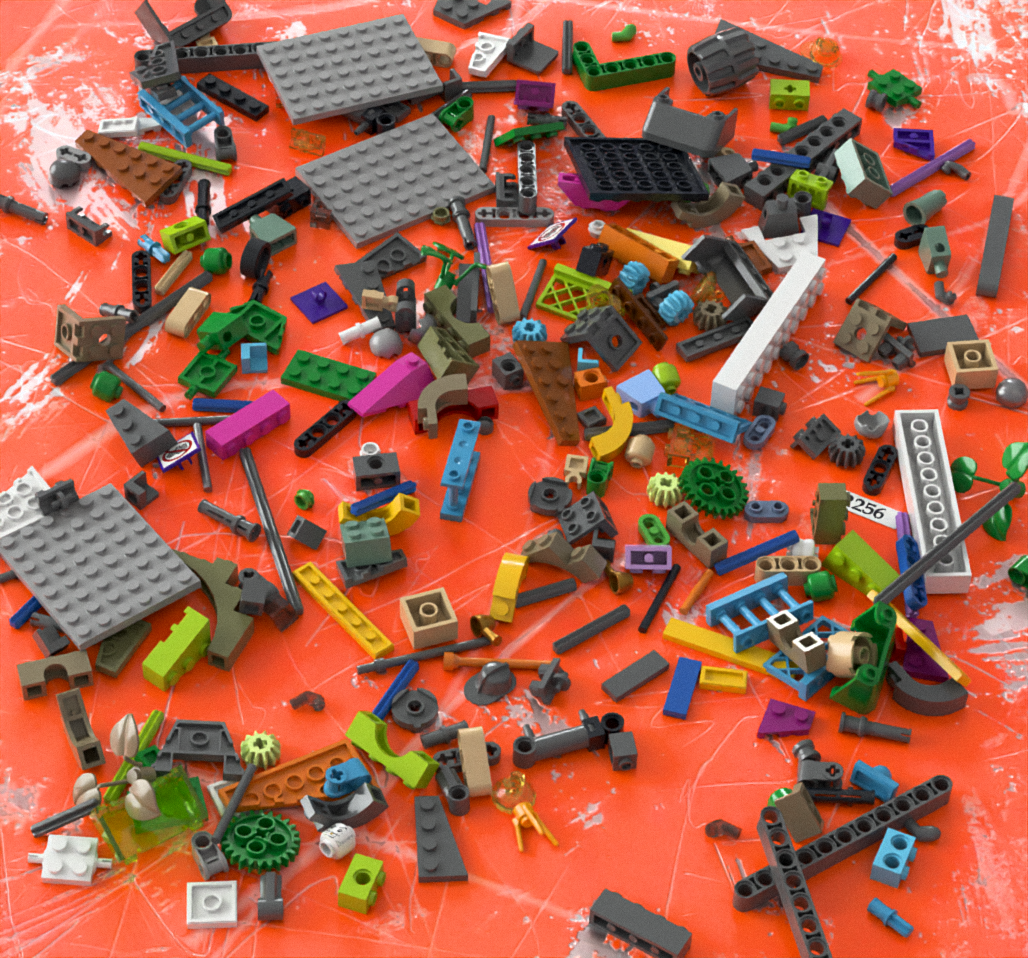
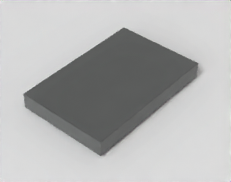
M967 314L907 323V330L909 335L914 338L913 344L920 358L945 354L947 342L979 340Z

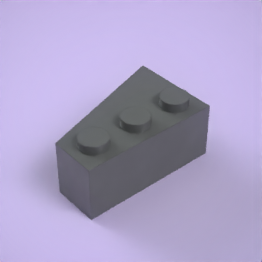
M125 399L105 410L141 468L178 444L167 428Z

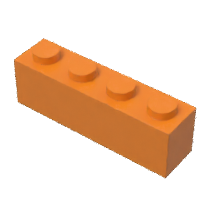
M616 223L604 224L598 240L600 243L609 245L608 249L614 250L613 257L619 259L618 262L620 264L627 265L630 261L644 264L650 272V280L660 285L672 281L680 261L678 258Z

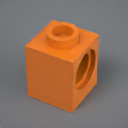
M599 367L574 372L573 386L580 402L602 397L605 387H608L606 375H602Z

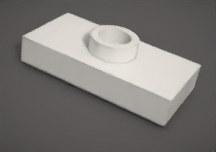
M139 117L102 119L98 134L108 138L137 136L141 122Z

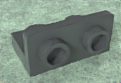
M824 413L818 418L813 416L805 424L807 429L804 431L801 428L793 436L795 441L790 447L793 449L799 445L814 460L830 444L832 438L837 437L841 431Z

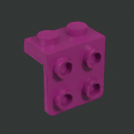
M517 79L514 105H518L517 109L529 110L530 106H535L538 111H549V108L554 107L556 83Z

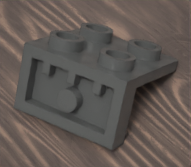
M594 491L557 515L566 540L570 545L598 527L601 533L606 532L611 539L619 534L607 505Z

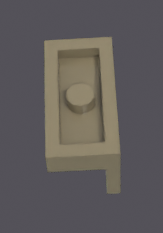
M803 782L795 784L792 793L775 800L774 804L781 811L785 824L796 843L822 833L825 822Z

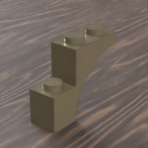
M558 531L549 535L544 534L535 540H528L523 545V550L520 554L529 556V563H547L560 567L576 576L583 584L599 579L607 564V561L591 544L574 549Z

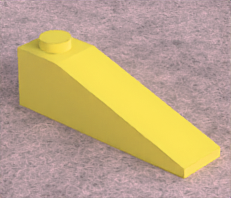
M627 228L628 231L680 260L677 266L679 268L678 273L690 276L691 272L700 273L696 268L695 262L686 261L681 258L691 245Z

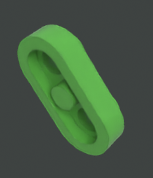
M644 514L639 518L638 531L647 545H670V536L656 515Z

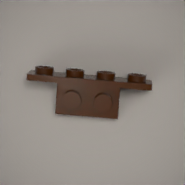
M619 277L615 278L609 288L612 297L628 314L637 328L649 340L650 344L657 351L662 350L668 340V337L662 331L667 323L642 293L634 296Z

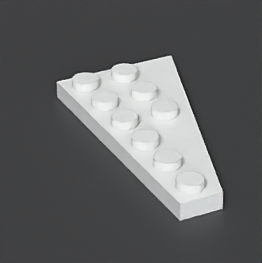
M33 466L27 469V473L22 478L18 477L13 481L12 487L0 493V541L2 538L11 536L23 527L30 526L44 517L41 515L35 493L41 490L46 491L50 487Z

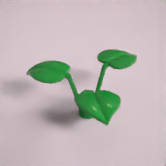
M434 241L432 244L437 247V250L426 245L421 247L422 256H434L443 261L441 273L434 288L446 285L451 290L453 285L457 286L474 268L486 270V266H489L481 262H475L460 277L454 279L456 275L450 272L449 269L451 264H453L454 256L464 260L462 254ZM438 251H445L449 253L450 258H448L447 256Z
M1014 442L1006 447L1002 456V465L1007 469L1006 475L1009 478L1001 482L975 476L978 466L974 459L965 456L957 458L950 466L954 490L958 493L969 491L973 485V479L999 486L1000 491L1011 482H1016L1021 486L1020 493L1014 498L1023 497L1026 486L1019 479L1023 477L1028 469V442ZM1009 503L982 524L985 531L991 537L1000 541H1006V534L1012 521V508Z

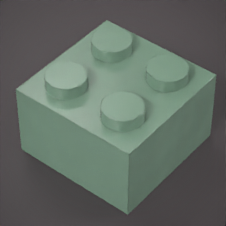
M372 517L366 521L357 522L352 520L347 521L345 524H339L342 550L347 568L393 561L390 535L384 518Z

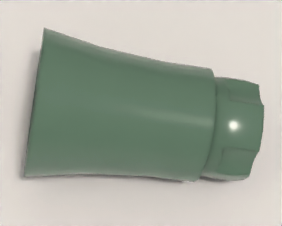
M935 189L913 201L907 202L903 207L905 220L912 226L925 224L947 204L946 194L942 190Z

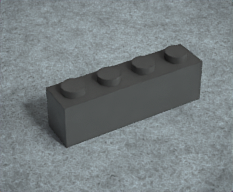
M605 888L590 909L589 924L654 958H684L691 947L692 933L685 927L675 925L666 920L662 915L648 911L642 905L623 898L617 892H612Z

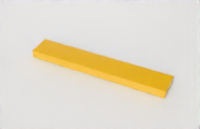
M311 561L292 572L294 579L373 659L382 658L394 650V644Z
M871 590L867 597L874 601V597L879 593ZM889 602L887 605L892 607L897 615L896 624L956 682L967 687L971 682V678Z
M672 617L663 632L662 639L775 677L763 667V664L776 654L774 652L752 646L739 653H735L733 638ZM775 661L772 666L777 669L786 668V661ZM789 661V668H800L793 661ZM790 674L791 678L795 679L796 675Z

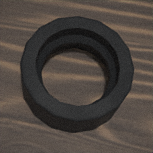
M254 237L247 242L240 261V273L242 275L257 280L260 270L267 269L271 255V245L268 241Z

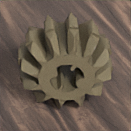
M706 299L704 302H698V305L693 310L694 325L698 327V330L704 329L707 332L727 324L728 320L722 318V315L727 311V307L723 306L722 302L716 303L715 299L713 301Z

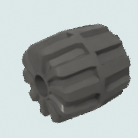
M733 27L712 34L691 45L687 50L686 58L689 72L696 86L705 96H714L733 90L754 79L759 73V68L756 65L759 63V60L754 55L755 47L752 42L748 41L749 36L739 27Z

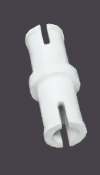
M376 316L361 324L359 322L355 323L356 326L338 332L343 345L360 337L361 339L365 338V335L382 329V326Z

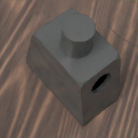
M739 153L708 159L707 174L717 187H719L721 182L738 185L741 190L747 181L752 180V173L758 171L756 160L746 162Z
M778 194L776 200L765 202L758 221V226L764 239L785 237L799 233L795 201L789 199L788 195Z

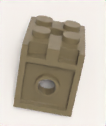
M857 298L833 343L870 363L890 326L904 331L907 323L878 306ZM864 328L866 336L864 339L859 340L857 332Z
M58 304L54 345L75 362L122 359L126 318L124 316L82 318L66 304ZM107 334V339L103 343H99L100 337Z

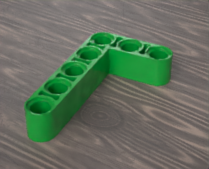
M578 41L573 45V64L584 87L589 91H600L670 78L675 74L676 56L671 52L599 64L589 43Z

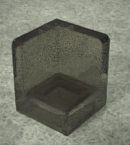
M316 197L310 210V227L330 230L333 223L332 210L320 208V197Z
M274 592L265 600L263 612L270 617L275 627L281 633L299 619L291 604L277 592Z

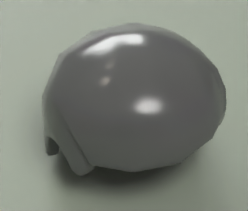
M55 160L49 168L48 181L57 188H61L63 184H68L71 187L73 183L79 180L80 170L77 164L71 160Z

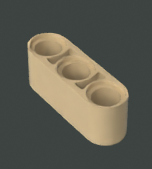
M417 37L432 66L448 68L452 65L457 52L454 44Z
M509 262L486 266L494 315L498 325L519 321V305Z
M189 287L166 319L165 331L187 338L211 303V293Z
M762 556L756 561L754 580L758 583L784 572L788 576V586H804L803 584L807 583V576L809 574L821 571L822 563L815 556Z
M482 726L458 729L457 738L464 785L468 787L470 797L492 795V782Z

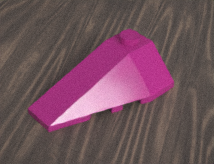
M411 352L396 360L348 402V406L362 417L386 412L387 408L398 406L399 408L406 407L408 401L419 399L424 388L435 381L428 364Z

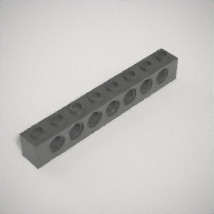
M845 108L833 114L828 121L822 123L814 132H810L805 139L797 142L792 149L785 152L810 157L811 164L808 169L771 163L765 170L760 171L755 178L746 182L743 188L744 201L762 211L766 201L776 200L778 194H785L787 192L789 178L796 169L806 170L811 173L816 169L819 162H823L829 150L839 149L848 139L857 137L861 132L862 118Z

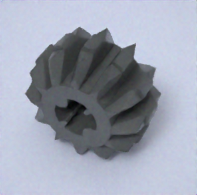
M839 433L837 438H832L830 446H828L830 462L836 463L837 467L844 466L845 470L848 466L855 468L856 465H861L866 452L863 440L858 439L857 435L849 436L848 433L846 436Z

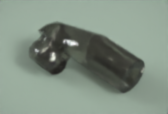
M305 691L289 700L294 710L307 704L312 706L315 711H321L326 705L324 697L312 691Z

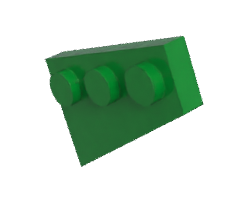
M563 122L514 128L495 138L494 143L495 147L519 143L524 140L535 141L542 137L550 139L557 137L558 132L565 128Z

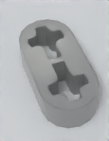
M63 145L56 149L57 160H71L77 164L80 171H86L91 168V155L68 145Z

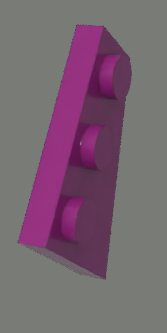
M910 617L909 621L941 650L933 621ZM907 635V649L903 661V669L911 678L941 683L949 680L948 673Z

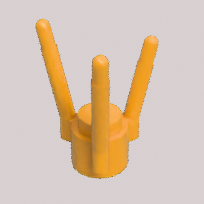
M894 369L857 372L856 375L875 377L855 380L853 382L857 385L877 381L879 387L885 388L884 391L864 403V406L867 407L886 394L894 392L895 386L899 385V376Z
M522 802L515 806L513 810L515 818L512 819V822L515 826L520 852L524 851L520 826L525 828L534 826L540 835L545 833L555 846L559 845L529 802Z

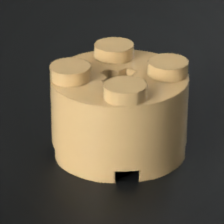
M839 631L835 635H830L827 641V671L832 672L838 678L853 679L858 668L863 664H871L876 667L878 648L877 644L872 643L871 638L873 636L867 632Z

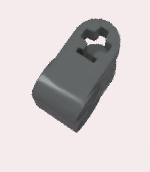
M404 278L396 284V296L399 297L395 312L396 332H411L412 329H416L415 283L411 279Z

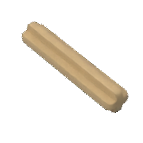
M184 250L154 286L156 294L162 296L171 287L193 259L191 251Z

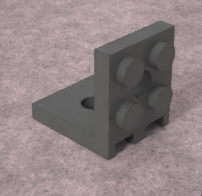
M612 305L582 310L577 315L578 319L565 328V333L560 338L562 342H568V344L588 341L613 372L618 371L643 343ZM613 336L618 340L617 347L612 344Z

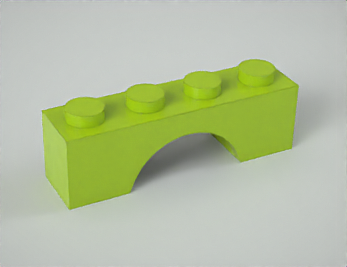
M358 711L345 736L352 740L351 744L358 749H364L368 752V757L371 760L385 765V770L388 773L404 780L403 784L413 790L416 788H427L440 764L424 751H410L404 756L397 755L390 748L387 741L388 724L371 711Z

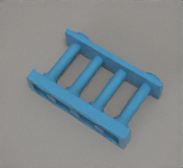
M181 75V79L171 84L176 88V91L179 89L183 95L166 105H161L145 89L137 92L140 107L185 148L193 145L192 133L208 123L215 121L219 126H225V114L222 108L211 102L184 75ZM189 100L195 103L194 106L177 116L170 113V111ZM201 110L207 114L189 126L182 123V121Z
M459 419L440 486L448 487L440 511V519L462 522L480 461V452L474 451L481 428V422Z
M781 572L707 604L706 623L710 627L723 623L733 634L734 652L739 653L769 639L767 620L760 621L751 612L752 609L761 606L770 616L779 613V611L770 601L781 598L791 608L787 611L799 620V625L813 620L814 602L809 600L799 604L788 593V576ZM742 614L752 626L741 630L732 618Z

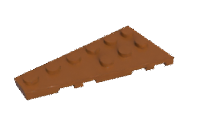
M88 129L75 140V145L79 150L89 153L99 168L106 170L108 176L123 189L131 192L132 197L140 200L145 208L152 204L183 173L182 167Z
M516 340L512 347L558 446H577L580 442L568 342Z

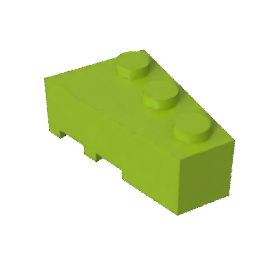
M854 530L850 531L835 545L821 564L822 567L866 596L871 590L880 593L900 576Z
M189 606L183 611L186 616L178 625L174 623L171 626L170 630L173 632L166 641L162 642L160 640L142 663L143 678L164 692L170 686H174L187 671L192 670L202 657L207 656V649L211 643L209 619Z

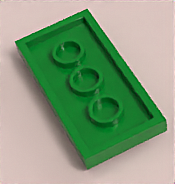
M298 349L281 376V384L341 402L342 400L353 399L377 378V373Z

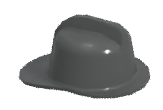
M488 662L479 673L472 676L466 682L464 695L472 704H491L514 690L516 677L509 670L507 662Z

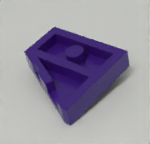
M893 128V147L932 161L935 157L933 130Z

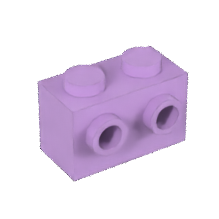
M625 544L624 567L630 569V573H643V569H652V573H666V570H672V547L670 545Z

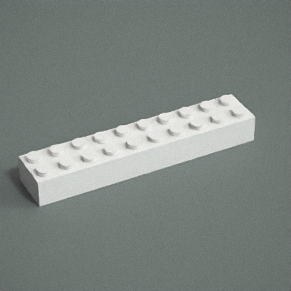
M806 251L800 254L713 380L710 406L735 416L743 411L746 400H750L754 393V388L760 386L763 375L770 371L773 360L779 358L781 348L789 342L790 335L796 333L800 320L804 321L809 307L812 308L814 306L817 295L822 294L825 287L823 279L827 273L825 268L826 259Z
M938 409L895 410L892 424L893 437L898 451L897 458L911 533L918 544L920 558H922L961 525V519ZM965 539L923 574L926 594L968 593L972 574Z

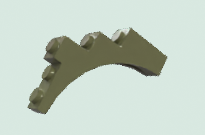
M172 549L200 579L202 585L200 590L208 597L215 610L217 625L214 637L207 649L208 665L229 672L254 634V618L247 614L239 613L242 589L234 586L238 581V564L218 557L214 563H211L205 559L191 556L186 552Z

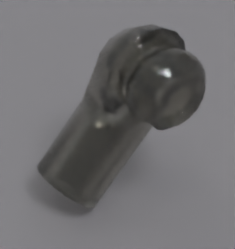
M722 819L712 821L705 826V833L711 838L727 835L737 840L742 830Z

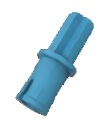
M146 234L140 236L145 242H142L140 239L137 240L138 246L146 250L150 257H155L163 264L171 260V254L162 248L159 242H154Z
M874 898L869 903L867 911L879 918L885 927L889 925L905 938L911 935L914 930L913 926L898 916L896 909L892 910L878 898Z

